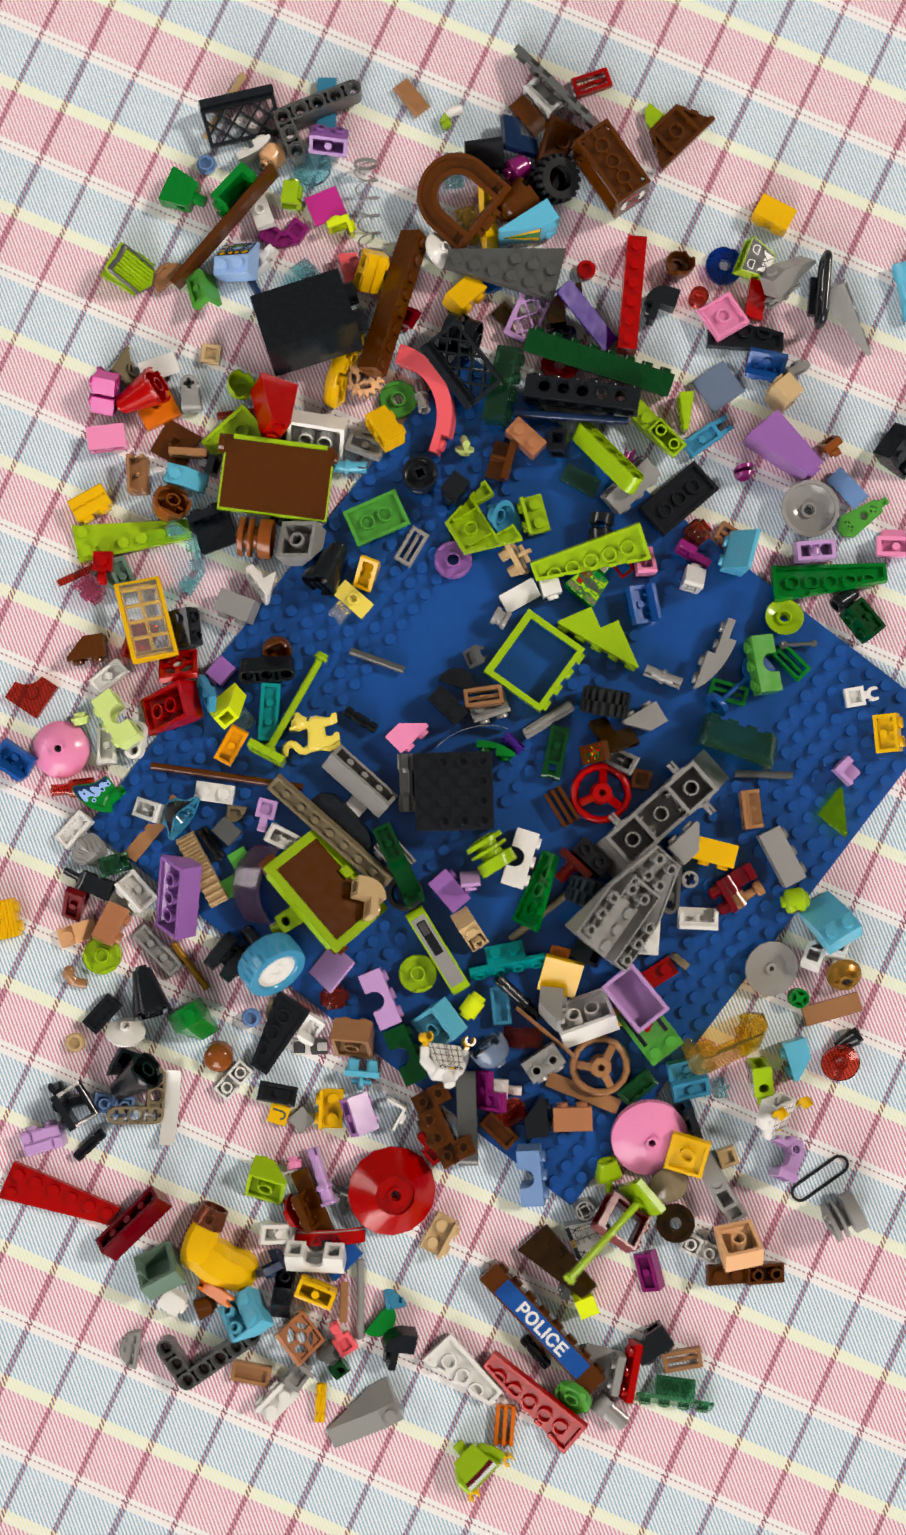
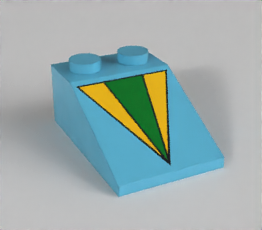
M546 198L499 228L498 244L502 246L539 242L546 238L547 240L551 239L557 233L560 217Z

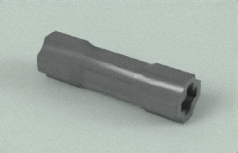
M397 754L400 795L398 797L399 812H415L413 784L414 754Z

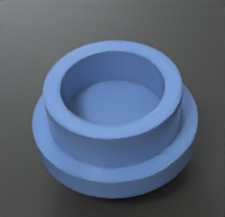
M203 155L197 161V168L202 174L209 175L215 171L216 162L213 157Z
M248 1008L242 1014V1021L247 1027H255L261 1021V1013L255 1008Z

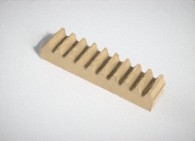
M192 831L177 839L176 844L179 846L183 857L192 858L202 865L200 887L209 906L214 908L229 900L195 832Z

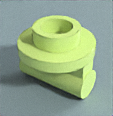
M462 435L460 437L461 446H456L455 451L460 456H470V453L474 452V447H471L468 438Z

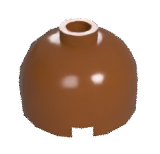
M167 484L156 489L151 505L154 514L164 522L175 523L187 515L191 508V499H188L186 496L187 492L181 487Z

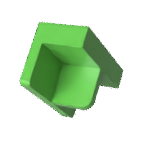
M197 268L186 279L193 308L199 311L207 302L220 307L222 302L215 277Z

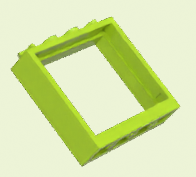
M528 609L486 667L484 674L498 684H501L502 687L540 713L542 709L546 711L552 703L549 700L553 694L557 696L563 687L561 685L563 679L568 680L574 672L571 669L575 663L580 664L583 660L585 648ZM531 619L576 651L540 703L494 672Z

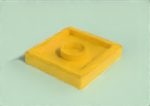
M547 953L537 989L540 990L541 986L564 988L563 996L575 998L584 963Z
M673 1130L663 1168L701 1179L712 1141Z

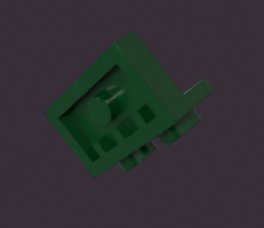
M860 597L839 614V617L861 644L869 641L886 627L863 597Z

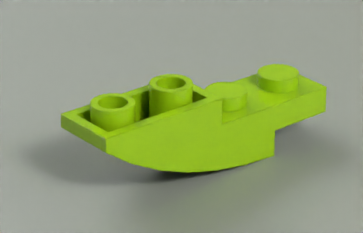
M640 399L637 417H630L631 422L658 448L671 458H674L687 444L661 417L658 418Z

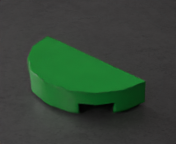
M385 1305L365 1329L364 1333L373 1337L384 1336L395 1325V1309L387 1310Z

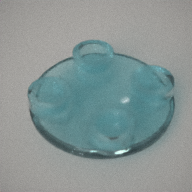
M305 151L306 162L301 166L294 165L295 176L300 183L306 186H318L325 182L331 173L330 159L327 155L311 154Z

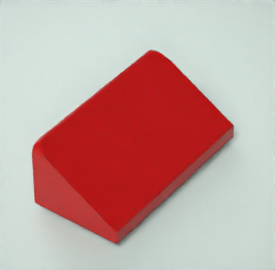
M751 278L748 284L744 313L749 320L762 322L766 295L764 294L761 281Z

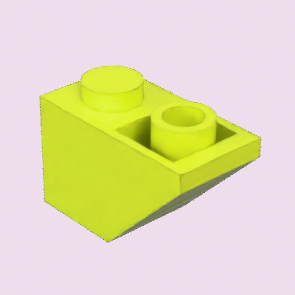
M234 683L217 697L216 712L209 713L224 730L239 718L246 694Z

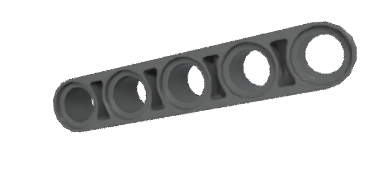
M466 1070L456 1080L458 1139L471 1134V1139L475 1147L478 1148L476 1070ZM478 1153L459 1162V1166H478Z

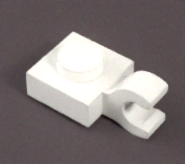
M268 244L262 252H259L258 278L272 265L269 260L274 259L279 254L278 250L271 244Z
M494 1078V1090L506 1092L507 1100L508 1094L521 1096L522 1086L508 1085L509 1079Z

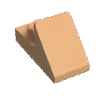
M94 917L56 930L61 947L66 948L91 939V934L96 926Z

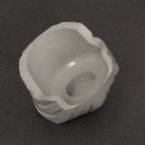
M89 833L77 839L72 857L80 865H98L108 852L107 845L98 835Z

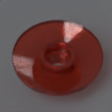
M836 1045L829 1048L821 1059L823 1073L835 1081H845L852 1078L860 1067V1058L857 1052L846 1045ZM842 1058L840 1062H836L837 1059Z

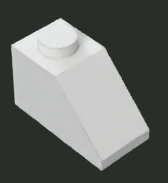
M697 563L688 564L685 567L679 589L698 594L704 587L706 569H703V566Z

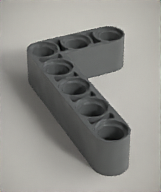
M355 79L345 81L275 110L273 116L276 128L293 165L301 166L306 162L307 158L304 144L297 128L360 103L362 100V89L359 81ZM353 90L357 91V92L354 93V94L349 93L350 91H353ZM335 97L340 98L337 101L332 100ZM317 104H321V105H322V106L319 107V108L314 107V106L317 105ZM300 111H303V112H304V113L301 114V115H298V114H297V113L300 112ZM282 118H286V119H287V120L284 121V122L279 121V120L282 119ZM288 135H294L291 139L286 138ZM295 152H301L300 155H293Z
M166 1334L160 1339L156 1346V1352L179 1387L183 1390H191L256 1345L262 1334L238 1341L241 1344V1348H234L229 1337L193 1363L176 1338L170 1334ZM162 1343H168L171 1349H164ZM216 1353H223L225 1359H218ZM173 1359H179L182 1365H175ZM206 1364L209 1367V1370H202L200 1368V1365ZM185 1375L191 1376L192 1379H193V1381H191V1382L186 1381V1380L184 1379V1376H185Z

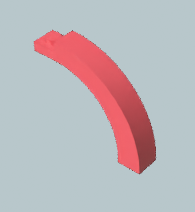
M400 344L395 363L399 367L410 370L422 377L434 395L437 420L428 451L440 457L441 452H444L446 448L445 439L453 440L455 433L456 408L452 391L425 355L409 346Z

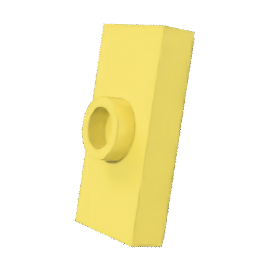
M347 580L342 582L334 595L361 620L374 606L371 601Z

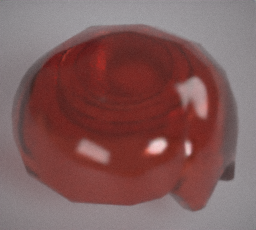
M508 1098L507 1112H497L503 1126L511 1127L521 1121L526 1115L524 1108L526 1106L520 1098Z

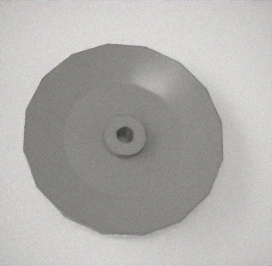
M768 941L758 945L751 951L745 966L748 984L754 991L764 996H776L784 993L792 986L798 971V962L794 952L789 946L776 941Z

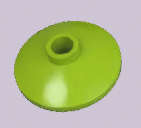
M792 600L772 602L766 610L765 620L768 627L775 633L790 635L801 628L804 621V613L802 608ZM783 617V618H785L787 621H786V622L781 621L780 618Z

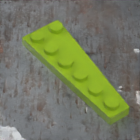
M187 519L175 523L146 521L72 526L78 559L81 564L93 561V551H113L114 556L192 539Z

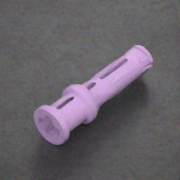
M318 1146L307 1149L306 1152L308 1153L318 1185L316 1186V1192H319L322 1201L321 1207L338 1202L332 1190L333 1184L331 1181H328Z

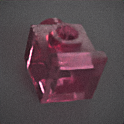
M88 574L72 586L78 592L81 591L79 594L86 602L90 601L94 606L99 604L105 595Z

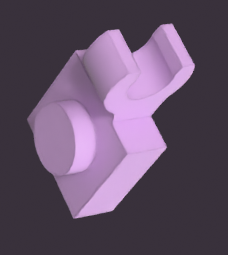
M259 797L255 816L260 817L257 827L258 831L266 833L268 820L274 821L279 802Z

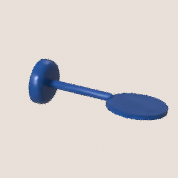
M747 655L741 666L744 678L722 697L714 692L709 693L705 697L709 708L718 716L724 717L729 711L725 700L745 682L751 681L750 672L747 670ZM764 657L763 663L765 668L774 672L775 668L772 659Z

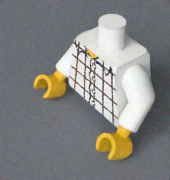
M421 1032L418 1036L419 1041L422 1043V1046H420V1064L427 1071L431 1080L443 1081L444 1088L446 1089L453 1088L456 1085V1080L459 1076L463 1075L470 1056L469 1048L475 1045V1037H472L470 1043H468V1035L464 1036L461 1039L462 1050L461 1046L429 1043L434 1039L433 1032Z
M780 1091L762 1099L755 1123L757 1127L762 1129L761 1136L764 1139L772 1140L775 1133L786 1127L793 1110L799 1109L800 1105L804 1110L813 1105L810 1097L806 1096L797 1100Z

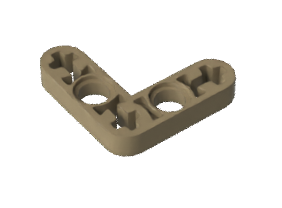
M160 1067L158 1068L160 1073L163 1072L161 1087L157 1086L146 1091V1105L111 1106L106 1112L108 1121L115 1125L160 1123L164 1117L165 1071ZM159 1090L161 1092L158 1100L150 1098L152 1091ZM127 1109V1120H124V1116H117L116 1120H114V1118L110 1116L111 1114H114L115 1110H117L119 1114H125L124 1110ZM144 1109H146L147 1114H151L156 1110L159 1116H156L153 1120L151 1116L144 1115ZM139 1110L140 1117L137 1120H132L130 1118L131 1111Z

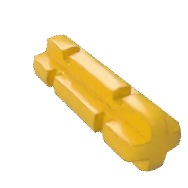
M318 1382L316 1384V1412L314 1421L317 1423L325 1421L327 1390L325 1382Z

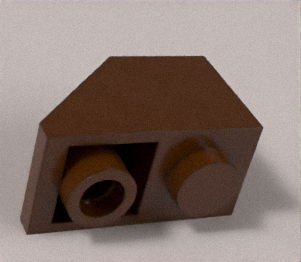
M97 633L82 636L67 656V662L73 663V666L84 665L85 661L92 660V663L103 662L104 658H109L106 635Z

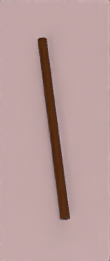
M151 762L150 765L151 770L269 786L274 780ZM290 782L299 791H303L304 784Z

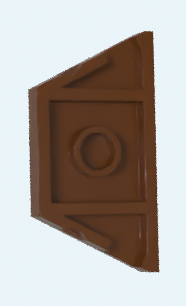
M678 104L663 116L649 131L661 170L664 171L715 121V117L701 115L699 111L689 110Z

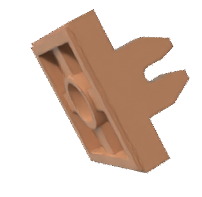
M303 1309L299 1310L290 1319L284 1321L283 1325L277 1328L278 1332L274 1335L297 1367L301 1366L325 1341ZM295 1323H302L306 1328L299 1329ZM289 1328L294 1333V1340L291 1343L288 1342L287 1338ZM298 1332H303L305 1335L303 1343L297 1339ZM309 1333H311L312 1338L311 1344L308 1342ZM297 1345H303L305 1349L303 1353H299L294 1348Z

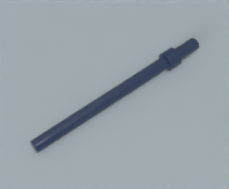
M514 410V417L516 418L519 416L520 418L605 423V425L613 426V424L628 425L629 417L614 416V414L591 415Z

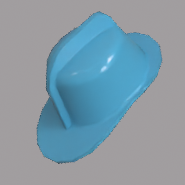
M502 500L499 503L487 506V521L497 533L512 524L515 525L519 533L521 532V519L510 501Z

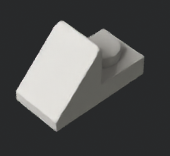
M251 564L246 567L245 578L265 605H268L275 584L276 572L263 577L262 572Z
M267 1219L261 1224L258 1244H286L287 1240L294 1241L296 1227L292 1228L287 1222L275 1223Z

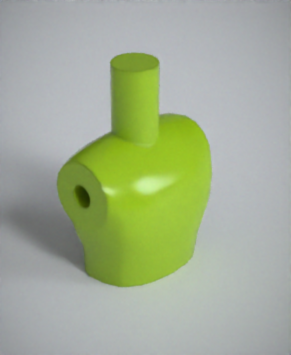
M614 1156L599 1159L595 1171L597 1183L605 1184V1192L610 1193L613 1191V1182L622 1177L617 1158Z

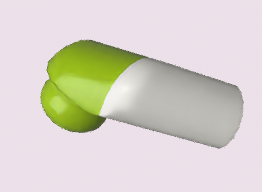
M458 104L445 110L440 119V126L444 130L451 128L452 122L450 120L452 117L463 114L462 105Z

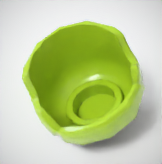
M241 369L232 371L227 378L229 394L238 400H248L251 398L250 391L255 384L251 374L244 373Z

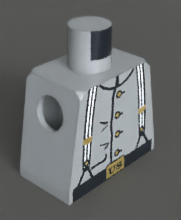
M594 1216L587 1221L576 1219L563 1223L578 1262L602 1237V1235L590 1228ZM607 1222L606 1227L610 1229V1224Z

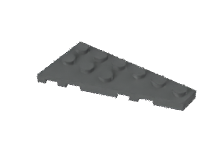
M517 44L513 49L517 53L516 58L523 65L527 62L531 66L529 71L534 76L538 77L540 75L544 79L543 84L550 91L554 88L555 90L552 93L563 103L567 101L568 104L566 106L577 117L581 114L580 120L586 126L592 129L601 123L522 46Z
M566 248L448 249L443 269L552 302Z

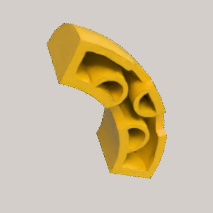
M360 333L362 344L364 347V334ZM363 349L331 360L323 389V402L327 406L336 409L345 402L349 379L346 376L350 366H354Z

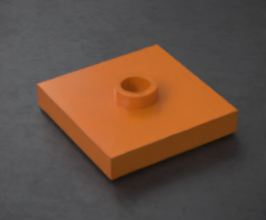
M170 389L167 390V395H171L170 401L138 411L148 432L182 416Z

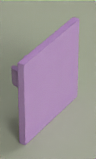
M326 950L309 973L329 993H332L355 962L346 953L341 955L336 953L334 955L330 950Z

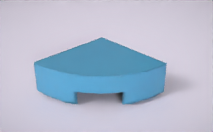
M383 1290L387 1310L407 1306L404 1298L400 1297L395 1290Z

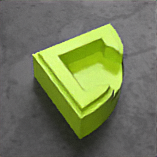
M651 103L648 104L645 111V122L649 130L664 116Z

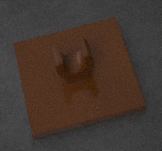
M171 420L164 426L150 452L170 463L186 466L189 459L171 458L168 454L169 446L196 448L202 437Z

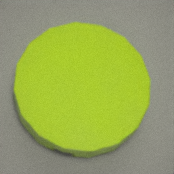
M92 939L86 944L83 951V960L86 967L100 975L111 973L121 963L122 950L118 944L113 948Z
M421 954L411 955L400 965L399 979L407 990L421 993L429 990L434 985L437 978V969L429 957Z

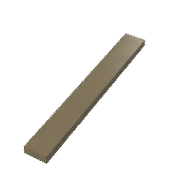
M278 774L266 788L364 876L376 879L384 888L394 878L393 874L283 775Z

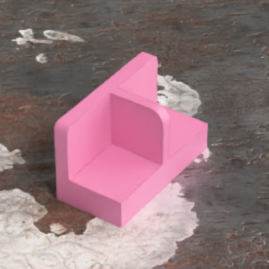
M123 423L86 427L88 450L92 454L130 449Z

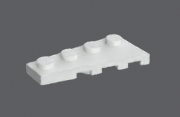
M451 1332L422 1358L423 1362L434 1367L442 1375L444 1374L452 1379L454 1383L468 1390L470 1394L488 1406L503 1393L502 1388Z

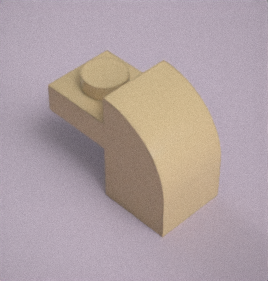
M358 875L352 880L350 899L364 902L363 920L370 922L379 915L380 904L386 900V892L381 883L376 879Z

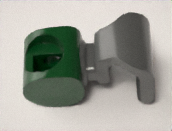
M331 1339L316 1350V1357L319 1361L329 1364L328 1370L336 1380H339L350 1371L345 1358H341V1356L337 1358L333 1352Z

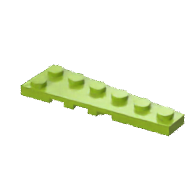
M637 522L529 563L537 582L589 570L594 571L605 567L646 561L652 558L641 524Z

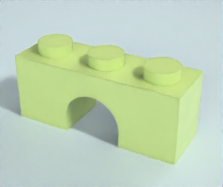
M108 688L91 701L94 707L92 709L94 714L103 721L102 727L107 733L111 734V741L116 748L127 751L145 738L132 720L127 718L121 723L117 722L118 714L126 707L115 691Z

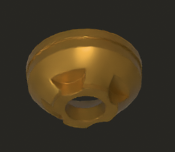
M853 960L837 961L829 966L826 971V979L829 985L838 990L854 988L862 977L859 964ZM851 979V982L842 984L843 980Z

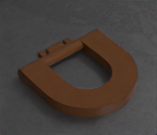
M450 153L437 158L426 168L419 181L417 201L422 217L433 230L455 249L466 248L476 234L483 238L485 233L481 231V228L486 231L491 228L497 220L492 216L493 213L498 217L502 214L497 207L512 190V187L478 158L465 153ZM462 175L468 177L492 198L467 231L445 213L439 204V189L442 183L451 176Z

